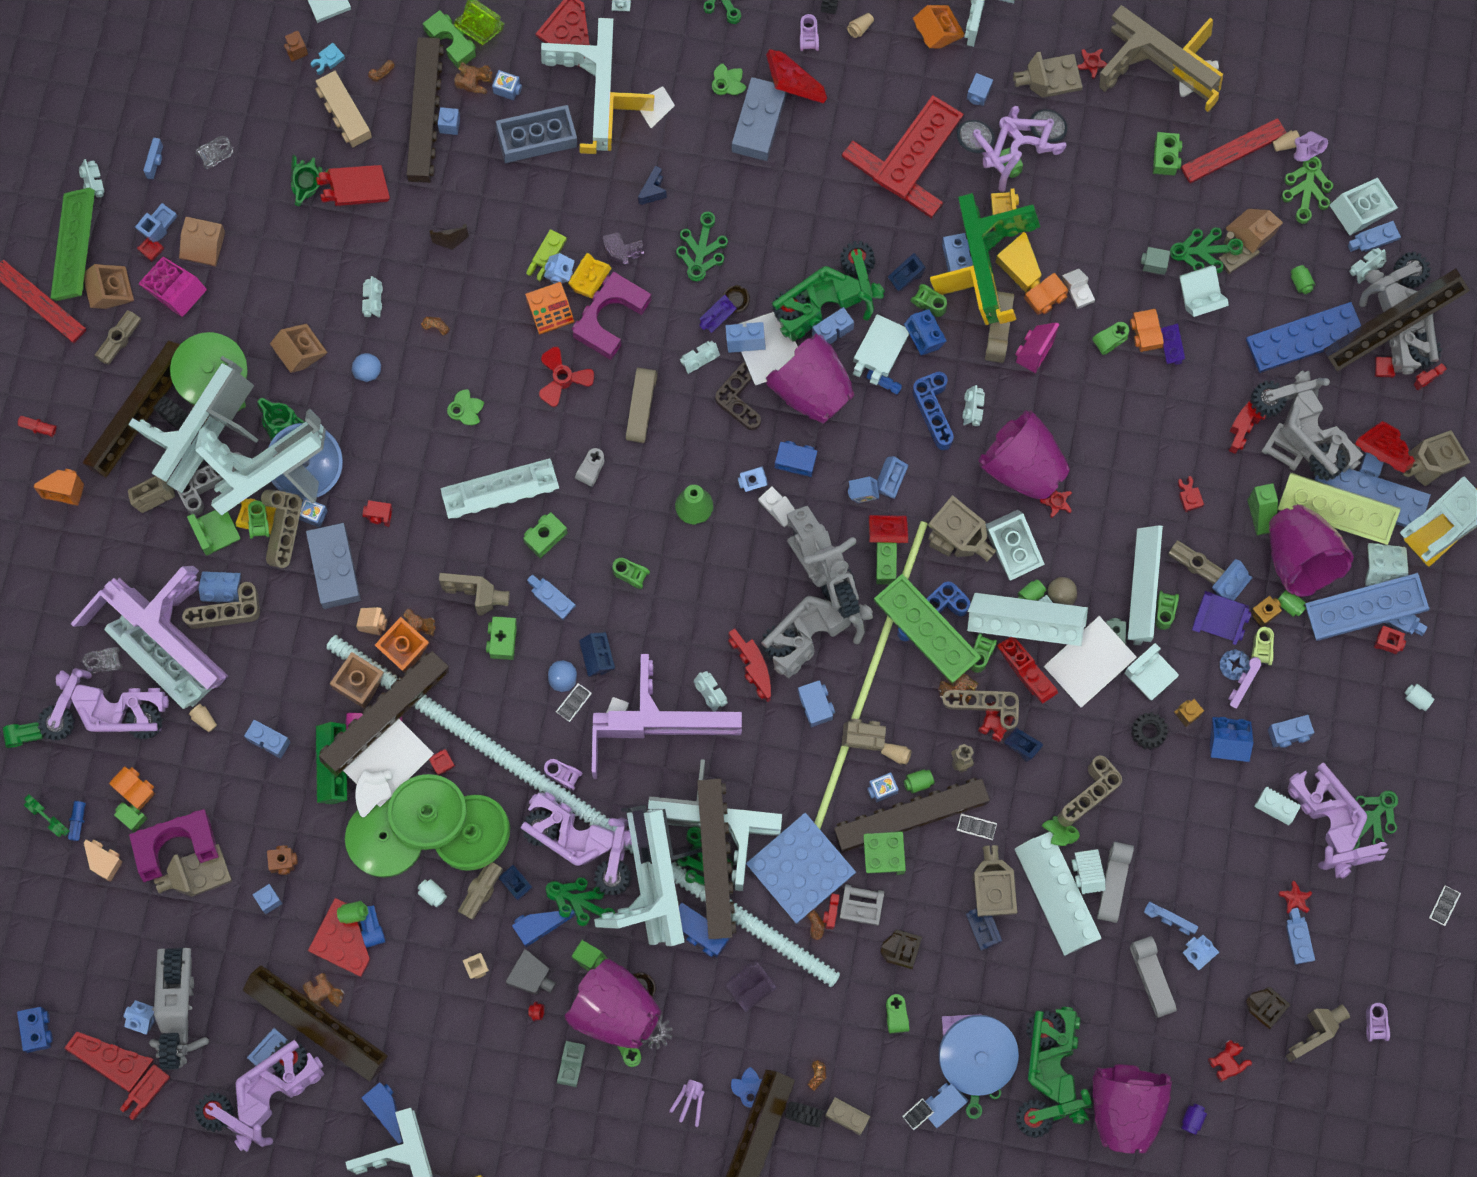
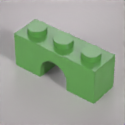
M439 10L423 23L424 31L430 38L450 39L453 41L452 45L446 49L447 57L458 69H461L476 57V47L471 40L467 41L463 37L464 33L459 27H454L451 18Z

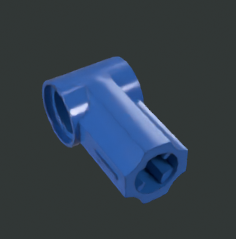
M367 906L368 915L364 921H360L363 929L362 937L366 948L385 943V937L382 927L378 922L375 906Z

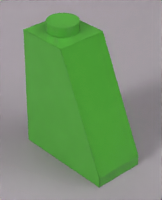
M1273 483L1254 487L1247 500L1257 536L1269 533V522L1277 514L1278 499Z

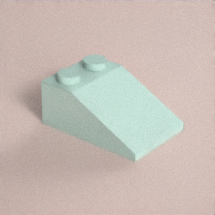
M1378 178L1342 193L1330 204V207L1349 235L1363 230L1398 208Z
M1013 511L986 524L988 538L993 548L997 550L996 554L1009 580L1045 565L1024 514L1021 511Z

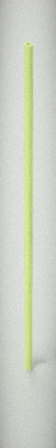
M923 521L920 522L902 573L907 579H909L928 523ZM888 615L851 719H859L893 624ZM841 746L814 822L819 829H821L849 747Z

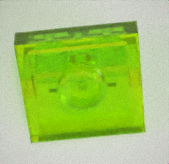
M467 0L464 13L455 20L454 26L484 45L504 28L505 23L500 21V15L479 1Z

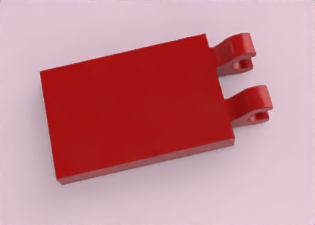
M382 165L329 169L327 173H319V177H316L318 185L330 184L331 189L323 190L324 194L320 195L322 202L334 201L335 206L388 202L390 199Z

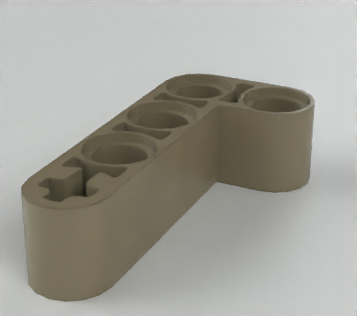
M997 291L1001 310L1012 309L1014 294ZM1010 322L990 324L985 355L986 361L1004 363Z
M637 367L626 432L627 441L645 443L658 370Z
M267 489L262 493L261 501L267 507L276 508L266 561L270 566L285 568L291 560L302 500L296 494Z
M244 582L238 588L239 602L188 608L182 614L183 621L191 629L256 621L260 616L258 592L252 583ZM247 589L253 590L250 596H244V592ZM248 608H255L252 614H245ZM229 610H235V614L232 617H227L226 614ZM212 612L216 613L214 619H207L208 614ZM194 615L195 618H193V621L191 622L189 619H191Z
M949 690L943 695V705L947 709L1001 711L1000 723L1003 729L1011 731L1018 724L1019 699L1013 692ZM949 695H953L954 699H960L959 695H963L962 705H959L960 701H954L951 705L946 699H949ZM974 696L976 703L968 705L965 702L966 697ZM986 697H994L996 703L993 706H988L985 703ZM1005 698H1014L1015 704L1011 707L1007 706L1004 703ZM1007 716L1013 717L1015 720L1014 725L1007 726L1004 723V718Z
M1097 756L1088 765V772L1096 782L1060 811L1058 821L1062 826L1069 827L1112 794L1122 783V776L1106 757ZM1095 764L1101 765L1102 770L1097 769ZM1108 778L1112 779L1115 785H1111L1108 782ZM1093 790H1098L1101 796H1096ZM1079 801L1085 802L1087 807H1082ZM1072 810L1075 812L1072 816H1069V817L1066 816V815H1068Z

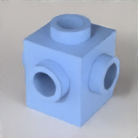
M560 253L549 256L548 262L545 265L544 277L553 284L568 282L573 274L574 260Z
M1204 935L1198 939L1192 938L1186 944L1188 948L1183 952L1187 960L1198 970L1219 953L1212 942Z
M135 1000L132 1006L127 1007L125 1010L124 1018H126L124 1027L147 1035L155 1023L153 1007Z

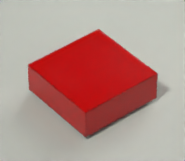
M146 238L137 249L152 262L164 250V247L159 242H152Z
M1392 357L1375 358V377H1395Z
M446 749L429 758L438 776L455 767Z

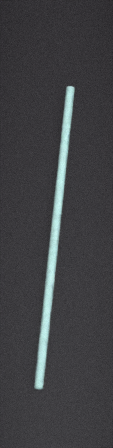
M335 635L329 640L327 650H332L333 654L337 653L336 656H341L342 660L347 659L350 653L353 652L383 671L384 674L380 683L381 686H386L385 689H391V685L396 680H401V678H397V675H392L391 671L388 672L387 668L383 669V666L378 665V662H373L372 658L368 659V656L363 655V652H358L357 648L353 649V646L348 645V642H343L342 638L338 639L339 636ZM424 695L413 705L415 709H420L421 713L424 712L425 716H430L431 720L435 719L436 723L439 722L440 726H445L446 730L450 729V732H454L455 736L459 735L461 740L465 739L464 742H469L470 746L474 745L476 750L480 749L479 752H484L485 756H490L489 759H494L495 763L499 762V765L504 766V769H509L510 773L514 772V775L519 776L521 780L524 779L525 783L529 782V785L534 786L536 790L539 789L540 793L544 792L545 794V792H548L555 796L557 803L561 805L563 802L571 807V812L575 813L576 817L579 816L580 820L584 819L585 823H590L589 826L599 825L614 832L617 829L616 826L608 824L610 818L607 819L606 815H601L600 811L596 812L595 808L592 809L591 805H586L585 801L581 802V799L576 798L574 794L571 795L570 791L566 792L565 788H561L559 784L556 785V782H552L551 778H546L545 774L541 775V772H537L536 768H531L530 764L526 765L525 761H521L519 757L516 758L515 754L511 755V752L506 751L504 747L501 748L500 744L496 745V742L491 741L489 737L486 738L485 734L481 735V732H477L476 728H471V725H467L466 721L462 722L461 718H456L457 715H452L451 711L447 712L446 708H441L442 705H437L436 701L432 702V699L427 698V695ZM632 845L625 846V850H630L631 854L633 853ZM671 862L675 884H680L681 888L685 887V890L691 891L690 894H695L696 898L700 897L701 901H706L705 886L696 882L687 883L685 881L687 870L681 869L682 866H677L676 862ZM737 903L734 904L735 913L731 914L732 922L736 921L737 925H742V929L746 928L747 932H752L751 935H756L757 939L761 938L763 943L767 942V945H771L772 949L776 948L778 953L782 952L783 956H788L787 959H792L793 963L797 962L799 967L803 966V970L807 969L809 974L813 973V976L819 977L818 980L822 979L824 984L828 983L829 987L834 986L840 976V972L836 973L834 968L830 969L829 965H824L825 962H820L819 958L815 959L813 954L809 955V952H805L804 948L800 949L798 944L794 945V941H788V937L784 938L783 934H778L779 931H774L773 927L769 928L767 923L763 924V921H759L758 917L754 918L752 913L748 914L747 910H742L743 907H738Z

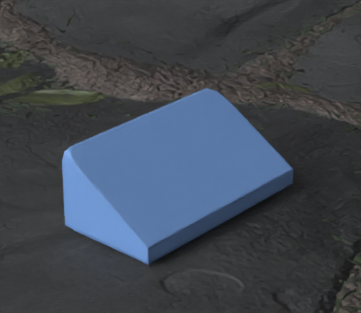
M894 456L887 457L877 480L878 492L895 499L908 464Z

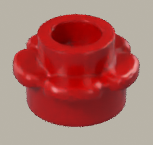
M534 1002L533 1005H530L528 1014L532 1021L543 1019V1004Z

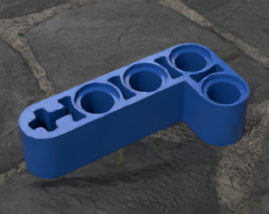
M935 372L915 381L912 393L936 446L940 450H948L952 446L954 436L935 396L945 391L948 379L943 372ZM941 380L943 385L938 386L934 381ZM924 387L926 391L920 393L917 391V388ZM930 403L934 408L927 409L924 405ZM939 420L942 424L935 426L932 421ZM942 435L944 439H948L947 442H945V440H941Z
M952 582L943 583L927 598L929 603L934 601L939 604V607L936 608L939 613L948 607L955 615L961 617L965 616L970 608L968 597ZM950 589L953 592V594L951 596L944 595L943 590ZM962 602L966 605V608L958 609L956 604ZM898 627V637L902 641H910Z

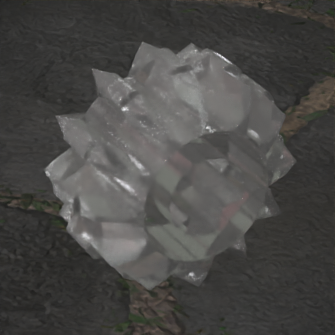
M659 1016L656 1025L661 1034L653 1037L652 1033L647 1040L643 1039L642 1041L643 1044L650 1041V1049H652L654 1043H656L657 1049H660V1042L667 1046L664 1038L672 1039L671 1035L666 1034L673 1031L672 1027L665 1028L669 1021L666 1020L664 1023H661L663 1016Z

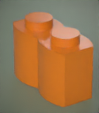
M1053 273L1028 291L1024 299L1037 315L1041 313L1045 315L1053 308V304L1056 302L1060 304L1067 298L1068 289L1059 277Z
M1156 309L1133 313L1132 319H1130V326L1132 330H1135L1134 343L1136 347H1139L1140 352L1163 348V336Z
M124 766L109 784L140 811L155 795L154 791H152L154 786L146 779L142 782L138 778L140 774L134 768L128 769Z

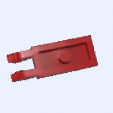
M154 1064L128 1095V1099L121 1106L120 1110L125 1112L133 1101L138 1103L139 1105L132 1111L129 1117L134 1120L142 1112L143 1108L147 1107L169 1080L170 1076Z

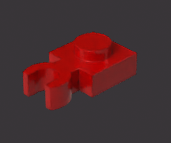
M1443 363L1429 372H1421L1416 377L1415 388L1419 391L1435 378L1442 375L1446 370Z
M1191 476L1187 478L1188 485L1183 484L1181 479L1178 480L1179 488L1184 491L1180 492L1179 496L1185 512L1204 506L1198 487L1192 488L1193 479Z
M838 894L831 895L829 909L824 911L823 923H826L825 929L833 930L835 927L839 902Z

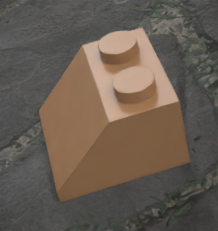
M1247 209L1228 225L1226 230L1233 232L1234 237L1240 239L1243 245L1254 253L1276 234L1283 222L1270 210Z
M185 217L181 232L179 258L216 266L225 236L222 224Z
M94 264L85 271L84 283L90 308L107 309L134 301L125 266Z
M307 324L280 330L270 343L291 373L304 370L328 353Z
M351 652L330 685L332 689L365 709L376 693L384 672Z

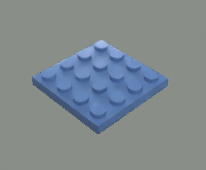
M806 813L746 863L796 924L857 873Z

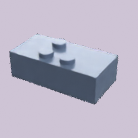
M751 77L732 141L733 153L768 161L787 92L775 89V85L772 82Z
M568 105L496 121V133L505 163L577 147V136Z
M344 523L306 531L320 603L323 609L361 601L348 534Z

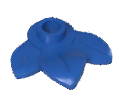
M749 1067L743 1073L741 1080L732 1079L731 1089L735 1095L741 1098L744 1106L752 1108L762 1079H759L757 1073ZM747 1095H754V1100L748 1101Z

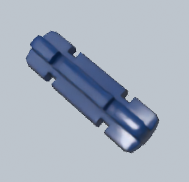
M869 370L867 374L868 379L871 380L874 371ZM883 375L878 382L880 386L887 390L891 389V392L898 394L902 389L901 384L898 382L894 383L891 378Z

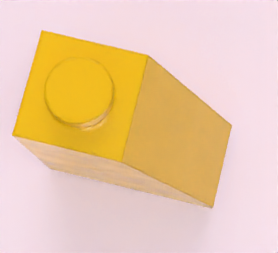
M1023 232L997 255L996 263L1027 293L1040 284L1041 272L1027 234Z

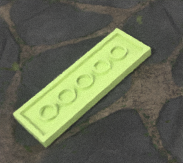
M1294 473L1289 474L1278 506V510L1282 511L1286 508L1291 510L1297 504L1304 505L1322 516L1334 528L1386 545L1389 543L1401 510L1399 507Z

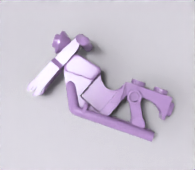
M1323 762L1318 766L1317 769L1319 771L1314 775L1319 782L1316 786V791L1312 795L1304 783L1307 774L1306 770L1301 774L1296 773L1289 779L1288 792L1293 799H1296L1301 804L1300 806L1304 813L1309 814L1311 818L1329 817L1331 826L1325 837L1328 846L1325 848V859L1319 862L1318 866L1323 870L1335 868V877L1344 879L1352 872L1350 870L1352 865L1356 866L1373 861H1381L1385 858V855H1378L1386 854L1388 849H1381V847H1385L1387 844L1380 842L1353 850L1366 823L1367 814ZM1326 791L1334 798L1333 801L1330 799L1321 803L1323 794Z

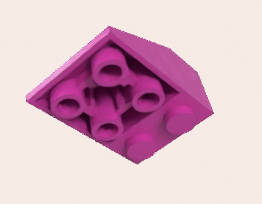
M162 257L139 282L142 288L181 317L189 311L207 290L196 276L165 257Z

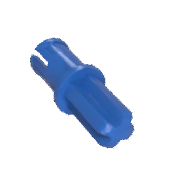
M74 801L72 815L69 818L70 832L68 833V839L79 841L82 823L85 822L83 816L86 803Z

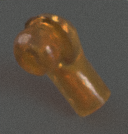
M388 60L377 71L371 69L368 77L374 82L379 81L395 65L391 60Z
M427 316L421 323L425 330L436 327L442 335H446L450 331V328L437 317Z
M812 910L807 914L812 923L811 936L813 939L819 940L823 936L825 925L817 912Z
M819 1060L812 1063L814 1077L807 1084L813 1091L826 1079V1066Z

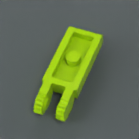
M550 229L526 274L531 276L538 265L542 268L537 274V280L541 281L545 274V265L548 262L549 256L560 253L567 237Z

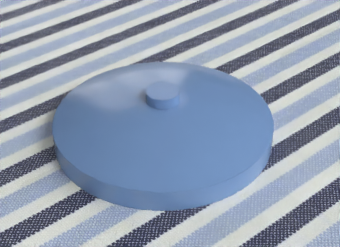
M303 423L293 424L281 430L272 439L269 447ZM327 430L323 450L302 464L319 482L317 497L327 493L336 484L343 464L340 446L333 435ZM283 473L272 480V483L279 491L296 494L304 500L305 496Z
M972 1015L954 1023L944 1034L939 1047V1064L943 1075L957 1090L969 1095H987L1001 1089L1012 1078L1018 1064L1019 1052L1014 1035L1002 1022L986 1015Z

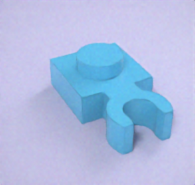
M332 43L318 53L320 59H314L310 64L312 68L320 65V68L316 70L317 74L320 75L325 71L326 66L332 69L343 61L345 57L335 44Z

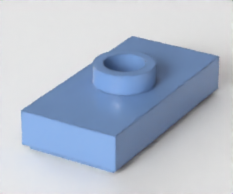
M153 138L143 170L148 179H154L157 166L162 161L161 152L163 144L158 138Z

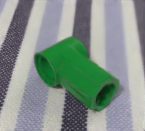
M39 723L4 726L2 729L5 747L14 748L23 745L25 742L44 739L40 729L37 727Z

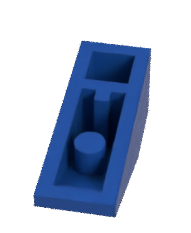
M573 909L567 918L560 916L559 911L530 914L526 917L522 915L514 920L515 924L512 927L527 948L576 915Z
M378 1083L361 1098L399 1145L404 1144L395 1114L397 1108L395 1099L392 1097L394 1092L388 1084L383 1086L382 1083Z

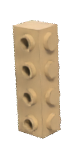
M336 71L316 80L317 88L315 90L320 98L323 97L326 101L324 106L328 113H333L334 118L332 119L336 127H341L343 131L341 135L346 143L349 142L353 148L372 138L367 124Z

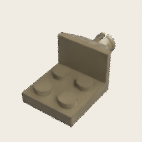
M1037 52L1028 64L1027 70L1013 73V81H1016L1014 83L1015 87L1029 85L1030 89L1042 98L1080 91L1083 88L1074 54L1043 60L1041 52Z
M1452 430L1425 439L1410 450L1408 454L1413 456L1415 462L1409 471L1404 473V476L1411 477L1414 475L1419 482L1427 486L1439 476L1464 467L1470 461Z
M953 495L928 524L931 529L957 549L954 554L956 557L973 556L976 553L988 562L997 551L985 541L987 539L985 521Z
M440 573L439 582L442 590H445L446 593L455 594L459 591L464 592L466 595L476 594L475 608L478 616L491 611L493 605H509L510 592L495 590L494 585L483 577Z
M216 845L219 857L203 863L199 862L195 853L183 858L178 854L174 855L167 868L168 874L154 879L158 893L174 889L177 892L193 897L232 882L220 845Z
M990 845L982 847L984 861H982L972 876V882L975 884L977 917L1017 914L1014 870L1003 860H999L997 845H992L991 854Z
M1341 1004L1332 1011H1329V1009H1316L1307 1015L1317 1033L1305 1039L1307 1041L1306 1044L1301 1041L1289 1048L1290 1053L1286 1055L1289 1062L1335 1036L1339 1023L1350 1018L1344 1005Z

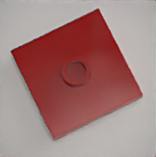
M869 515V542L908 543L907 516Z

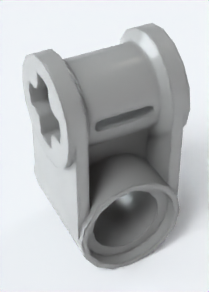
M593 448L588 452L576 473L575 479L593 487L605 462L604 454L600 449ZM596 456H599V460H595V462H593L592 457L595 458Z

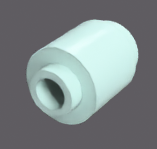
M1411 684L1405 691L1407 695L1405 699L1419 710L1423 709L1426 711L1435 700L1431 697V693L1418 684L1415 686Z
M425 879L418 886V894L431 906L434 905L438 908L447 898L444 894L445 891L431 879L429 881Z

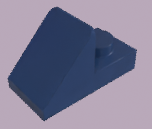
M654 167L638 196L639 204L643 205L667 197L666 190L659 187L664 178L661 168Z
M913 253L888 278L898 291H902L914 279H921L926 267L918 256Z
M1015 728L1004 741L1006 746L1019 753L1025 762L1031 760L1043 746L1040 741L1018 728Z
M514 865L499 876L502 883L518 901L533 889L531 884Z

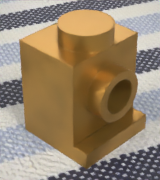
M1268 596L1251 610V616L1261 627H1264L1282 611L1280 609L1281 603L1275 597L1272 599ZM1268 606L1272 611H1266L1265 607Z
M1195 699L1192 701L1186 700L1174 711L1185 727L1199 718L1204 712Z

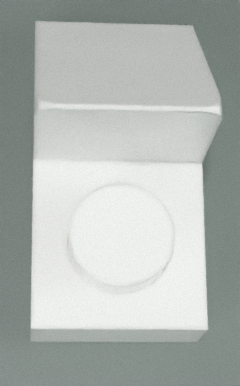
M1080 269L1062 275V279L1077 309L1094 303L1095 299L1087 284L1088 277Z
M771 487L758 501L785 527L788 525L787 514L795 509L786 496L782 497Z

